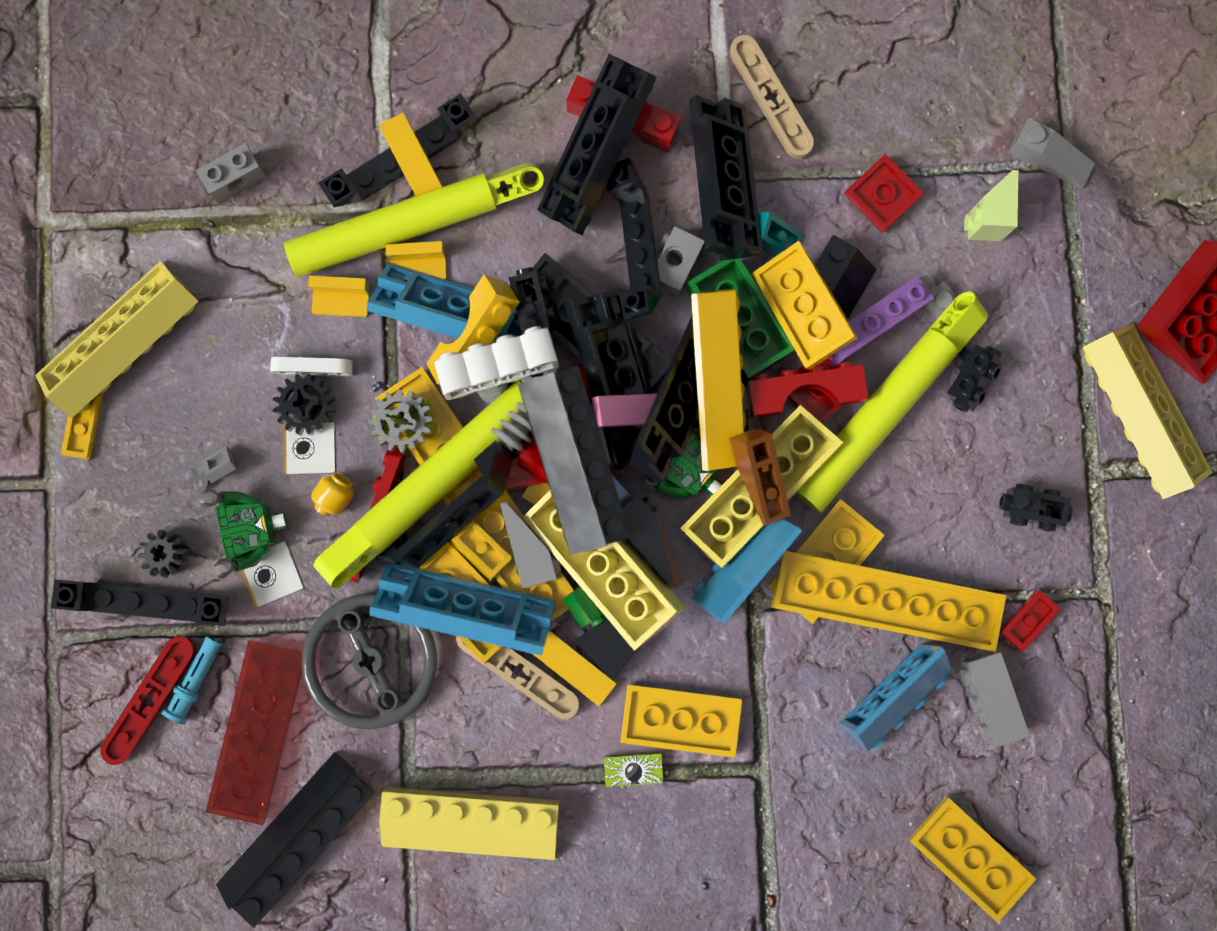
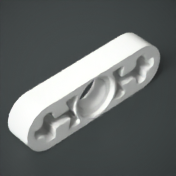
M272 357L270 364V373L279 375L299 374L306 376L311 374L312 376L348 377L352 376L353 371L352 360L338 358Z

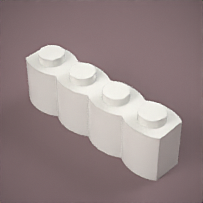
M532 327L519 337L505 335L498 338L496 343L485 346L484 343L470 346L468 351L462 354L448 352L441 355L440 359L435 361L434 364L446 400L460 398L473 392L490 389L503 383L517 381L530 375L544 373L559 367L548 328Z

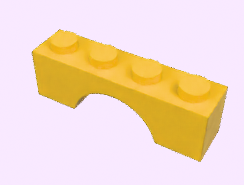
M484 274L469 296L470 314L463 333L453 343L446 344L440 342L426 363L438 385H440L434 362L439 360L441 355L448 352L462 354L475 344L484 343L485 346L491 345L518 305L519 300L506 281Z

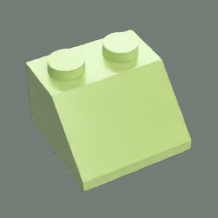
M1012 170L966 214L964 230L968 231V240L1002 241L1018 227V170Z

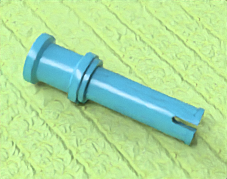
M205 637L182 684L174 688L173 692L175 694L168 708L163 709V716L177 723L186 724V716L193 702L198 701L199 693L197 692L223 643L214 638Z

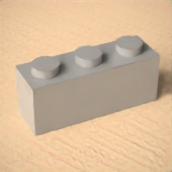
M991 651L961 661L963 669L960 670V674L964 684L970 687L972 693L970 704L975 714L979 713L982 722L979 725V729L984 741H988L990 745L1000 747L1030 737L1002 653Z

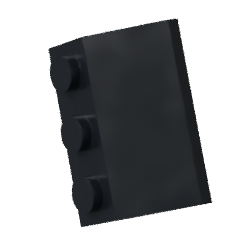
M832 235L815 266L848 320L877 269L858 248Z

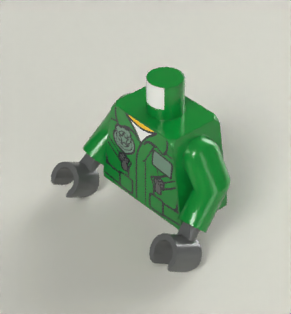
M699 418L683 457L672 459L664 481L653 482L650 478L645 479L640 476L639 480L641 482L651 485L664 496L682 499L688 496L694 497L701 488L712 496L723 485L722 482L712 475L717 469L708 471L702 469Z
M213 489L201 492V494L207 493L212 496V502L202 503L203 507L208 508L217 503L220 505L216 506L215 510L225 558L215 563L214 567L224 565L227 568V572L218 575L221 579L226 578L232 571L238 572L256 566L270 552V546L276 544L274 531L288 528L286 513L280 512L270 515L268 505L261 504L257 497L243 492L221 491L217 493Z

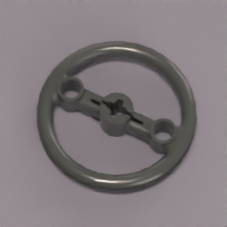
M369 593L353 595L342 599L325 610L312 625L302 651L303 679L315 704L333 720L357 729L387 727L411 715L429 694L437 671L436 644L431 630L413 626L423 647L424 669L415 692L406 702L401 700L400 693L392 688L383 669L386 665L385 653L379 647L372 646L363 627L365 620L359 609L364 606H371L376 595ZM349 614L355 615L358 620V624L353 630L348 629L345 625V619ZM334 620L338 621V627L342 632L347 633L356 652L353 657L354 669L360 675L368 677L376 694L375 705L380 711L379 715L361 716L341 709L330 700L319 683L315 666L316 651L324 631ZM367 655L375 657L376 661L372 663V666L364 664ZM385 692L391 693L394 696L395 704L392 708H387L382 704L381 699Z

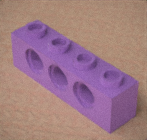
M918 275L848 321L858 339L829 357L835 367L922 310L934 299Z

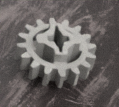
M401 389L397 390L396 397L387 392V400L385 402L380 399L376 400L380 406L379 409H371L370 411L376 416V419L369 420V424L377 428L371 434L374 437L381 436L378 444L381 446L388 442V450L391 452L395 450L396 446H398L401 453H405L406 446L415 451L417 450L415 444L417 441L423 444L426 443L422 437L423 434L432 433L426 427L427 424L433 423V418L426 417V414L431 409L429 406L421 407L424 399L419 397L414 400V393L412 391H409L406 397ZM400 403L398 408L391 411L388 410L394 404ZM413 406L419 413L420 422L414 420L412 416ZM404 415V418L411 425L401 424L399 427V425L396 424L395 421H393L391 418L401 419ZM383 421L388 423L390 427L389 436L383 429ZM410 432L415 433L412 437L403 440L404 435Z

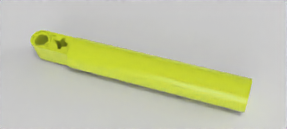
M530 162L488 176L481 173L283 242L284 249L295 276L300 278L386 248L385 245L398 244L496 210V205L538 191L544 183V176L538 166ZM528 171H535L537 173L536 180L531 184L524 183L523 175ZM505 181L506 184H509L507 185L506 192L501 191L499 182Z
M973 292L961 293L952 301L839 432L837 437L843 442V445L794 494L806 506L818 514L825 510L986 322L988 313Z
M517 380L354 523L346 533L315 560L314 568L333 589L347 583L379 553L381 554L478 467L474 459L494 441L503 445L491 430L493 428L502 430L499 423L502 419L511 422L507 414L509 411L519 414L516 404L518 402L523 404L518 384L521 383Z

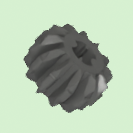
M159 529L156 535L153 533L147 534L149 543H139V546L145 549L144 553L137 554L138 558L145 559L140 567L142 569L150 568L149 575L153 577L159 574L161 578H168L170 572L178 574V565L185 566L187 564V561L181 557L182 555H187L189 550L180 548L184 545L185 540L183 538L176 539V532L170 531L166 533L163 529ZM161 549H164L163 552L167 554L165 559L159 554Z

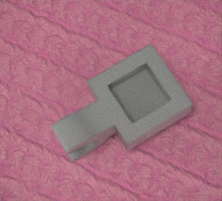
M925 271L919 278L934 297L925 307L937 320L957 296L944 281L937 286L932 276Z
M225 446L201 460L202 465L186 472L185 478L188 483L195 479L199 480L193 484L196 493L205 490L208 480L213 483L220 478L227 477L232 471L236 470L231 451Z

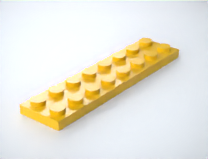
M785 551L780 557L771 607L996 652L1006 595Z

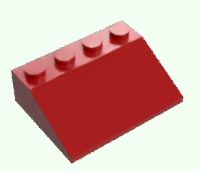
M1204 240L1137 325L1138 329L1154 347L1203 384L1207 382L1217 369V241Z

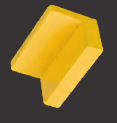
M442 241L385 245L386 256L390 263L444 280L447 279L445 246Z
M309 276L308 287L313 291L311 312L314 315L368 317L367 303L370 297V284L366 279Z
M474 520L450 540V544L488 583H491L495 576L512 560V557Z

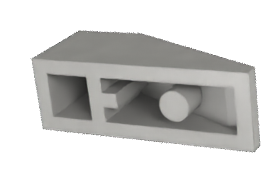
M1030 118L1018 129L1007 151L1008 154L1080 189L1084 187L1095 165L1092 160L1055 130Z
M506 502L500 503L522 588L557 580L556 573L561 572L558 559L555 556H551L547 547Z

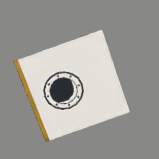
M334 422L322 423L323 431L315 427L313 435L307 434L306 430H304L302 436L296 434L295 428L291 432L285 429L286 424H284V474L335 472Z
M285 541L271 546L270 552L256 566L241 570L256 608L303 589Z

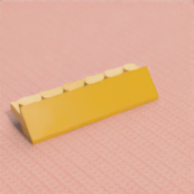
M736 289L692 294L702 469L706 471L737 467L729 438L744 433L746 425V414L742 406L745 394L744 385L741 383L743 358L739 354L741 328L738 325L737 319L740 302L736 295Z

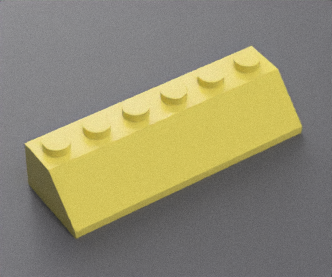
M160 261L35 375L46 398L71 418L77 413L83 412L94 397L105 392L119 374L127 372L131 368L132 362L140 355L149 352L153 347V343L161 336L168 334L182 316L189 315L193 311L195 304L199 301Z
M1134 323L1083 347L1086 361L1091 367H1094L1101 389L1107 392L1112 401L1111 407L1117 417H1120L1125 426L1126 437L1130 442L1134 443L1141 465L1147 468L1152 477L1151 483L1156 492L1160 493L1163 499L1197 486L1213 473Z
M801 405L772 433L787 501L843 445V442ZM737 469L680 529L684 536L704 555L723 569L764 525Z
M550 491L522 517L634 650H637L659 633L686 609L627 539L608 544L605 547L570 555Z
M387 787L382 792L379 821L381 846L555 860L560 800Z

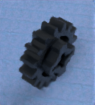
M295 374V382L285 379L287 387L284 389L278 386L277 390L281 393V396L273 397V401L279 403V406L275 407L273 412L281 414L277 422L280 424L287 422L285 429L291 432L295 428L296 434L302 436L304 430H306L307 434L313 435L315 427L323 431L322 423L324 421L332 422L328 417V413L336 412V409L330 406V403L336 401V398L327 395L332 390L331 387L328 385L322 387L324 381L321 378H317L314 381L311 374H307L305 380H303L301 375ZM307 387L316 389L320 395H310ZM294 392L293 396L288 401L289 396ZM304 399L310 402V404L305 406L306 410L299 408L300 405L304 404ZM321 409L320 414L315 418L316 413ZM289 414H298L302 423L292 420Z

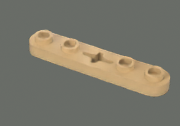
M748 35L736 37L730 47L732 61L789 156L795 159L805 158L810 154L814 145L812 134L758 43ZM766 88L771 94H778L776 103L779 109H776V105L772 100H765L767 97Z
M456 636V642L464 652L556 717L569 719L577 713L579 701L572 691L511 648L502 647L484 664ZM508 661L514 666H518L520 663L523 664V672L531 680L527 681L520 676L513 679L511 677L513 672L505 665V662Z

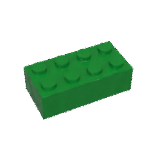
M739 258L724 260L688 281L686 290L692 298V294L736 289V295L740 302L737 319L738 325L741 328V340L739 342V354L743 358L741 377L747 383L752 380L753 376L760 375L791 356L795 349L766 298Z

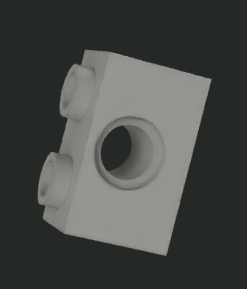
M246 143L196 170L209 195L218 204L267 177L256 156Z
M675 226L671 234L665 233L659 246L663 250L659 258H657L662 289L678 297L680 296L704 247V240ZM671 255H676L680 257L682 263L678 266H672L667 262V258Z

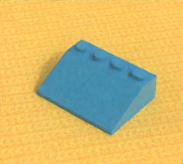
M783 519L767 526L764 525L723 569L716 563L711 567L710 570L714 573L707 581L702 578L694 587L692 592L696 595L692 600L716 621L726 623L802 530Z
M920 644L839 722L841 726L863 749L867 751L878 749L886 741L885 735L892 728L897 730L906 722V714L913 708L915 710L919 709L928 700L926 695L933 688L937 690L947 682V675L952 670L946 651L939 646Z

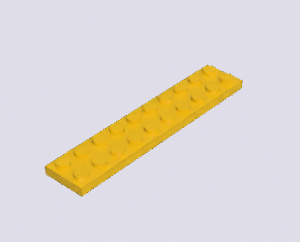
M420 367L375 398L385 402L387 400V392L396 397L397 390L401 389L405 397L409 391H412L414 393V400L422 397L424 400L429 401L436 428L430 429L432 431L431 434H423L422 437L426 441L425 444L419 441L415 443L417 450L413 451L407 446L419 465L424 463L463 428L423 367ZM400 403L394 404L388 410L398 408ZM413 435L403 437V440H406L412 437ZM478 467L442 498L447 506L482 476ZM505 490L504 494L475 518L474 521L512 557V560L495 576L501 587L556 601L551 620L553 621L569 610L562 599L574 590L562 572L556 573L557 580L522 588L500 503L506 502L534 534L535 532L522 518V513Z

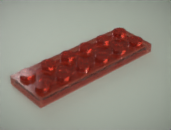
M248 640L206 808L207 813L258 825L265 824L302 674V651Z

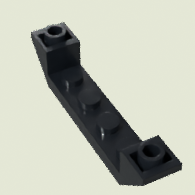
M461 93L437 108L439 117L415 131L429 159L454 144L476 119V115ZM388 148L347 175L341 168L318 184L335 208L367 199L403 176L404 173L392 150Z
M629 157L616 163L614 172L607 182L608 193L618 199L620 204L630 290L620 294L623 319L626 322L652 313L662 297L649 195Z
M494 441L474 459L482 474L480 478L473 482L456 499L451 501L448 506L406 542L397 538L375 558L386 564L390 562L407 567H420L504 494L514 457L513 453Z
M54 579L51 608L226 626L229 597L205 593Z

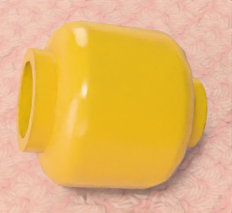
M337 472L322 476L311 493V498L316 504L314 508L325 516L342 514L354 496L352 482Z

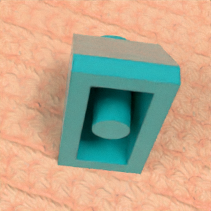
M758 212L763 252L779 255L797 241L801 242L803 233L771 212Z

